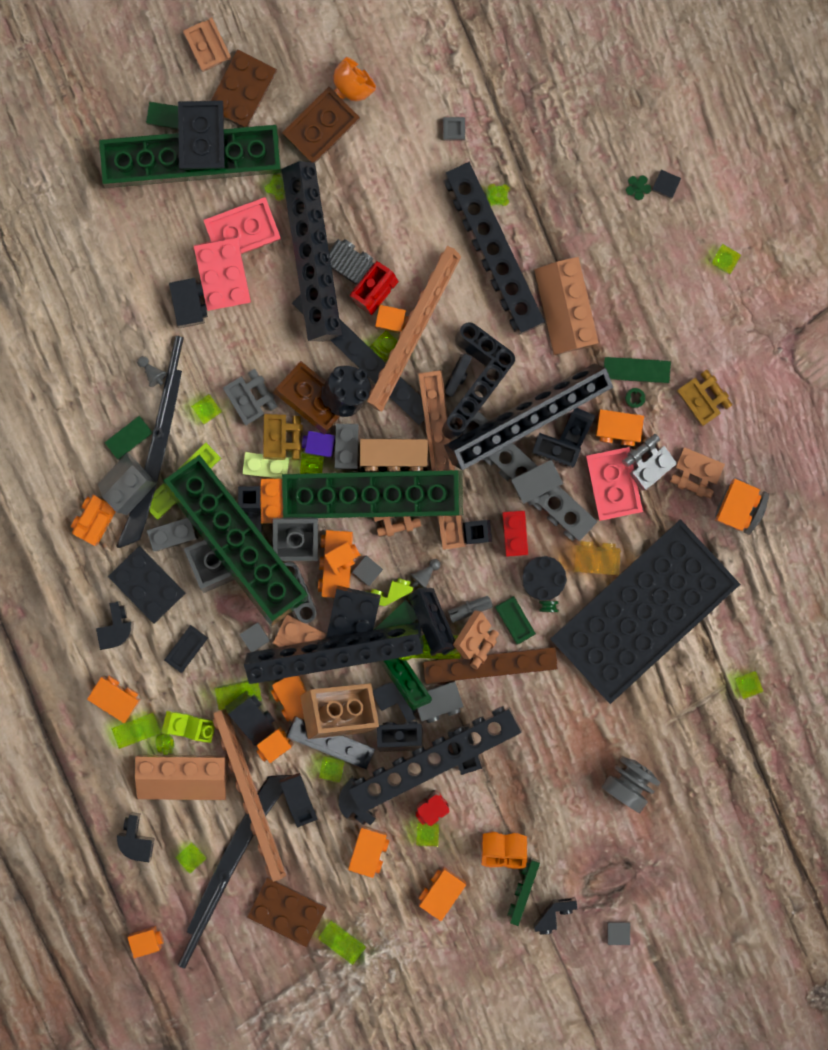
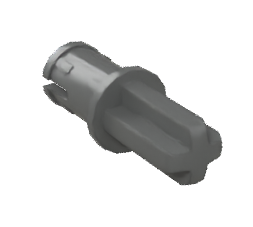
M485 596L472 602L466 601V604L451 610L449 609L448 612L452 623L470 617L474 611L482 612L493 607L490 597Z

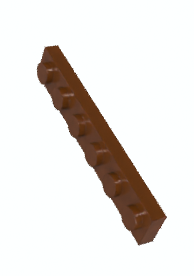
M555 647L487 654L486 661L480 664L478 669L470 666L473 658L470 660L460 657L423 661L426 684L558 669Z

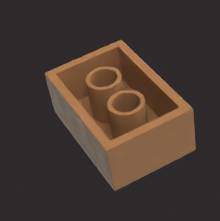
M360 439V467L365 468V472H379V468H387V472H401V468H410L409 471H423V468H427L428 439Z
M371 683L311 689L300 696L308 739L368 733L379 727Z

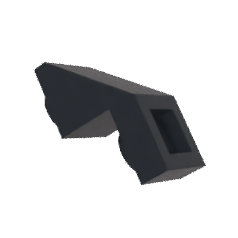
M300 772L279 780L297 828L318 820Z
M576 898L553 900L535 921V932H539L540 935L552 934V930H557L556 912L559 911L561 915L572 914L573 910H578Z

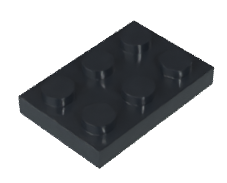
M178 101L179 169H225L223 101Z
M141 546L136 548L108 576L153 624L186 594Z
M337 585L326 639L372 631L381 595Z

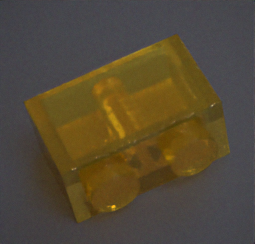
M580 541V546L575 545L573 572L619 575L621 548H616V544L602 543V547H593L594 542Z

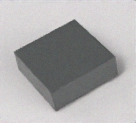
M443 117V141H465V117Z
M366 555L352 573L370 586L383 569Z
M259 622L239 634L250 652H254L270 641Z
M607 922V944L630 945V922Z

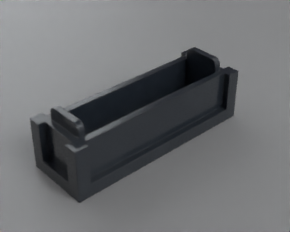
M418 588L407 598L411 601L410 604L416 613L431 650L430 654L431 656L439 653L447 655L456 649L453 645L455 639L434 588Z

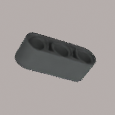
M284 563L286 567L292 566L295 568L296 573L294 577L308 594L307 601L294 610L299 621L310 623L316 618L317 610L302 573L295 563ZM303 607H310L312 609L313 615L310 619H304L301 616L300 612Z

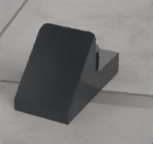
M575 408L571 412L559 440L581 447L595 415Z

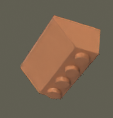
M579 257L554 262L534 269L553 354L558 355L597 346L599 342Z
M137 755L135 757L137 799L226 800L227 755Z

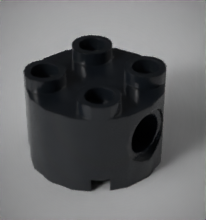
M349 365L335 367L322 387L321 398L325 407L328 406L331 409L330 412L341 417L356 414L369 397V392L371 391L367 372L364 369H358Z
M541 556L535 557L525 565L521 580L526 593L533 598L544 601L551 600L560 595L565 588L567 577L566 571L560 562L555 558Z

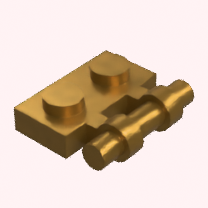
M708 369L700 374L705 380L701 385L694 378L677 390L702 427L721 414L716 407L718 404L721 403L725 410L733 405L728 399L729 395L727 392H723L716 382L718 381L715 375L712 376ZM708 387L716 396L714 400H711L705 391Z
M264 414L263 459L285 460L286 451L292 452V460H301V452H303L301 444V433H303L301 416H293L291 424L286 423V415ZM286 432L292 433V443H286Z

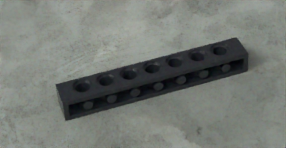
M298 161L281 169L307 339L308 341L325 342L341 336L342 331L315 163Z
M470 161L446 172V179L443 180L448 192L452 191L456 198L453 200L457 212L462 211L464 215L463 225L467 232H472L474 237L471 240L476 252L480 251L484 258L481 260L485 271H490L493 277L490 282L494 291H499L503 298L500 300L503 310L505 312L509 311L512 317L509 322L513 331H518L522 335L545 323L543 316ZM461 185H468L471 192L467 195H462L458 188ZM470 205L479 206V214H470L468 207ZM482 224L487 225L490 232L486 235H481L477 231L478 226ZM494 244L499 248V252L496 255H490L486 248ZM504 264L508 267V273L500 275L497 273L496 267ZM509 284H514L518 288V292L515 295H509L505 287ZM518 304L525 305L527 313L525 315H518L515 312V306Z
M594 363L447 443L444 447L452 465L464 470L612 389L613 385L605 367Z
M416 622L249 652L245 657L244 668L249 684L423 654L424 639L420 623Z
M501 706L492 711V716L486 719L484 716H481L472 721V726L466 729L464 726L452 731L453 735L449 738L439 737L432 741L433 746L427 749L422 746L412 751L413 756L407 759L402 756L392 762L393 766L387 769L384 766L372 772V777L365 780L363 776L353 781V786L349 791L361 814L521 734L522 730L511 708L505 709L504 706ZM496 722L501 726V730L498 733H491L488 725ZM476 732L480 735L481 741L476 744L471 743L468 735ZM453 742L458 743L461 751L456 754L451 753L448 745ZM431 753H437L440 755L441 761L437 764L431 763L428 756ZM417 763L420 765L421 771L417 774L411 773L409 765ZM391 773L399 774L401 782L397 784L392 783L389 780V775ZM371 783L379 784L381 792L378 794L372 793L369 785Z

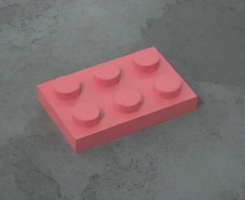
M266 197L203 220L211 242L238 237L241 254L281 240Z
M238 237L194 245L207 311L251 303Z
M630 447L586 456L599 521L643 512L637 483L629 474L634 470V466L631 464L629 467H626L622 462L627 457V453L630 452Z

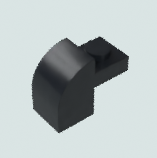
M238 486V505L262 534L261 486Z
M490 520L463 523L466 545L492 542Z
M121 601L109 603L113 625L96 628L100 650L123 645L133 633L134 621L125 623L124 618H127V611L125 605H121Z
M393 682L385 683L372 690L381 711L398 703L407 723L416 719L414 713L417 710H411Z
M352 775L340 792V810L347 819L353 812L356 814L354 818L361 824L365 825L368 823L371 825L376 816L369 810L361 814L349 791L353 786L352 782L357 780Z
M132 812L124 820L123 830L127 831V833H119L117 835V844L120 851L127 858L149 863L152 860L155 838L138 835L141 813Z

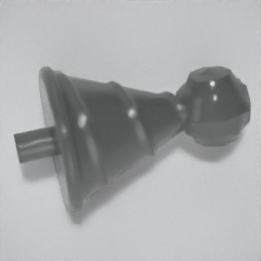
M146 356L138 358L137 364L139 367L145 368L149 387H154L157 384L161 386L163 384L162 380L166 377L167 373L151 366Z
M432 559L430 567L410 574L415 580L412 584L415 588L418 585L423 588L427 587L432 571L438 570L441 567L438 559Z

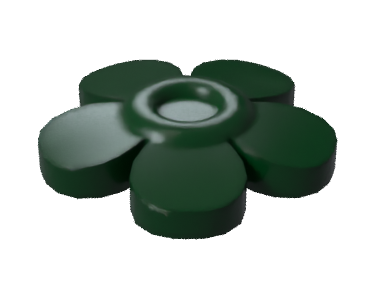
M641 175L637 180L635 176H631L628 179V183L631 186L626 188V193L629 196L635 193V199L642 200L644 194L651 192V186L646 184L648 178Z

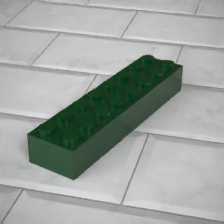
M277 125L224 129L225 169L180 170L179 133L99 140L102 182L105 188L282 173Z
M200 454L163 480L166 491L271 627L307 601V592Z
M463 471L282 474L283 518L463 515Z

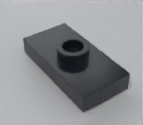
M467 354L460 355L444 387L445 395L453 397L458 385L464 383L468 375L465 371L472 359L471 356Z

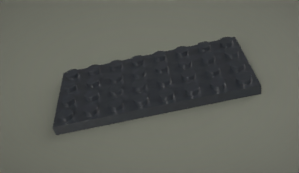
M679 519L555 633L550 640L605 700L611 704L741 584L687 525Z

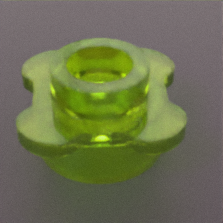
M275 174L272 176L270 183L265 186V191L273 194L276 200L281 201L284 199L285 194L283 179L279 174Z
M490 184L488 186V191L490 192L489 204L491 206H507L509 204V199L507 198L510 190L509 186L506 184L502 186Z
M162 733L156 737V748L159 753L168 755V752H173L174 739L170 734Z

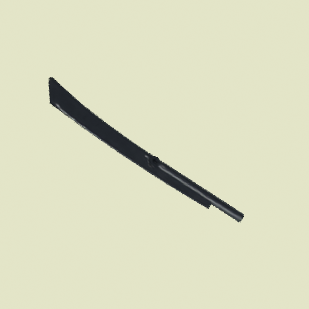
M175 336L153 436L144 470L156 483L168 442L182 371L177 370L184 337ZM156 485L130 512L117 542V548L127 546L141 539Z
M292 775L268 776L257 793L265 816H267L283 793L279 780ZM245 814L233 835L186 931L192 936L177 964L183 969L186 968L232 874L254 836L250 827L252 821L249 814Z

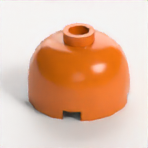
M346 57L334 71L333 81L337 87L335 92L342 99L347 98L350 101L359 102L365 100L376 90V84L365 70L361 71L357 68L358 63L349 57Z

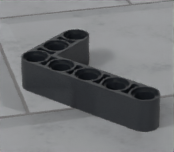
M471 322L464 323L461 326L455 341L461 349L486 366V368L443 424L442 433L450 440L457 439L463 433L515 362V355L511 350ZM463 333L469 334L471 338L465 337ZM481 346L487 347L489 352L484 351ZM499 359L504 360L507 365L501 364ZM487 375H491L495 381L489 380ZM474 391L480 392L483 397L477 396ZM462 407L468 408L471 413L464 412ZM450 423L455 424L458 430L452 429Z

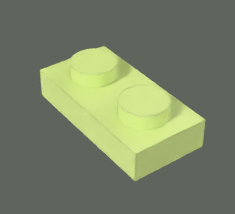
M245 452L243 474L282 479V474H288L290 458L286 457L285 460L263 459V454Z

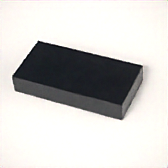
M190 625L164 661L180 673H183L208 640V637Z

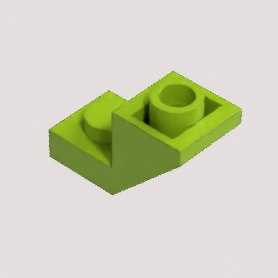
M398 578L397 582L392 581L388 597H384V592L376 589H371L370 593L381 595L379 605L386 606L411 593L414 587L409 586L410 581Z
M167 710L161 732L211 743L215 726L213 720Z

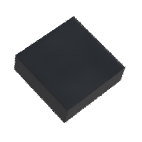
M661 169L652 191L672 199L681 178Z

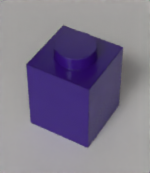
M308 431V436H303L302 448L305 449L306 454L332 458L336 436Z

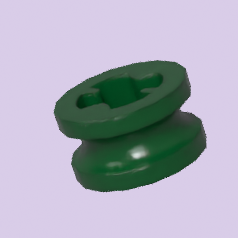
M632 388L625 395V402L630 408H639L645 403V393L639 388ZM632 392H634L635 395L637 393L640 394L641 397H639V404H636V402L632 404L630 402V399L632 398L630 394Z
M539 601V604H541L539 612H559V609L556 608L559 601Z

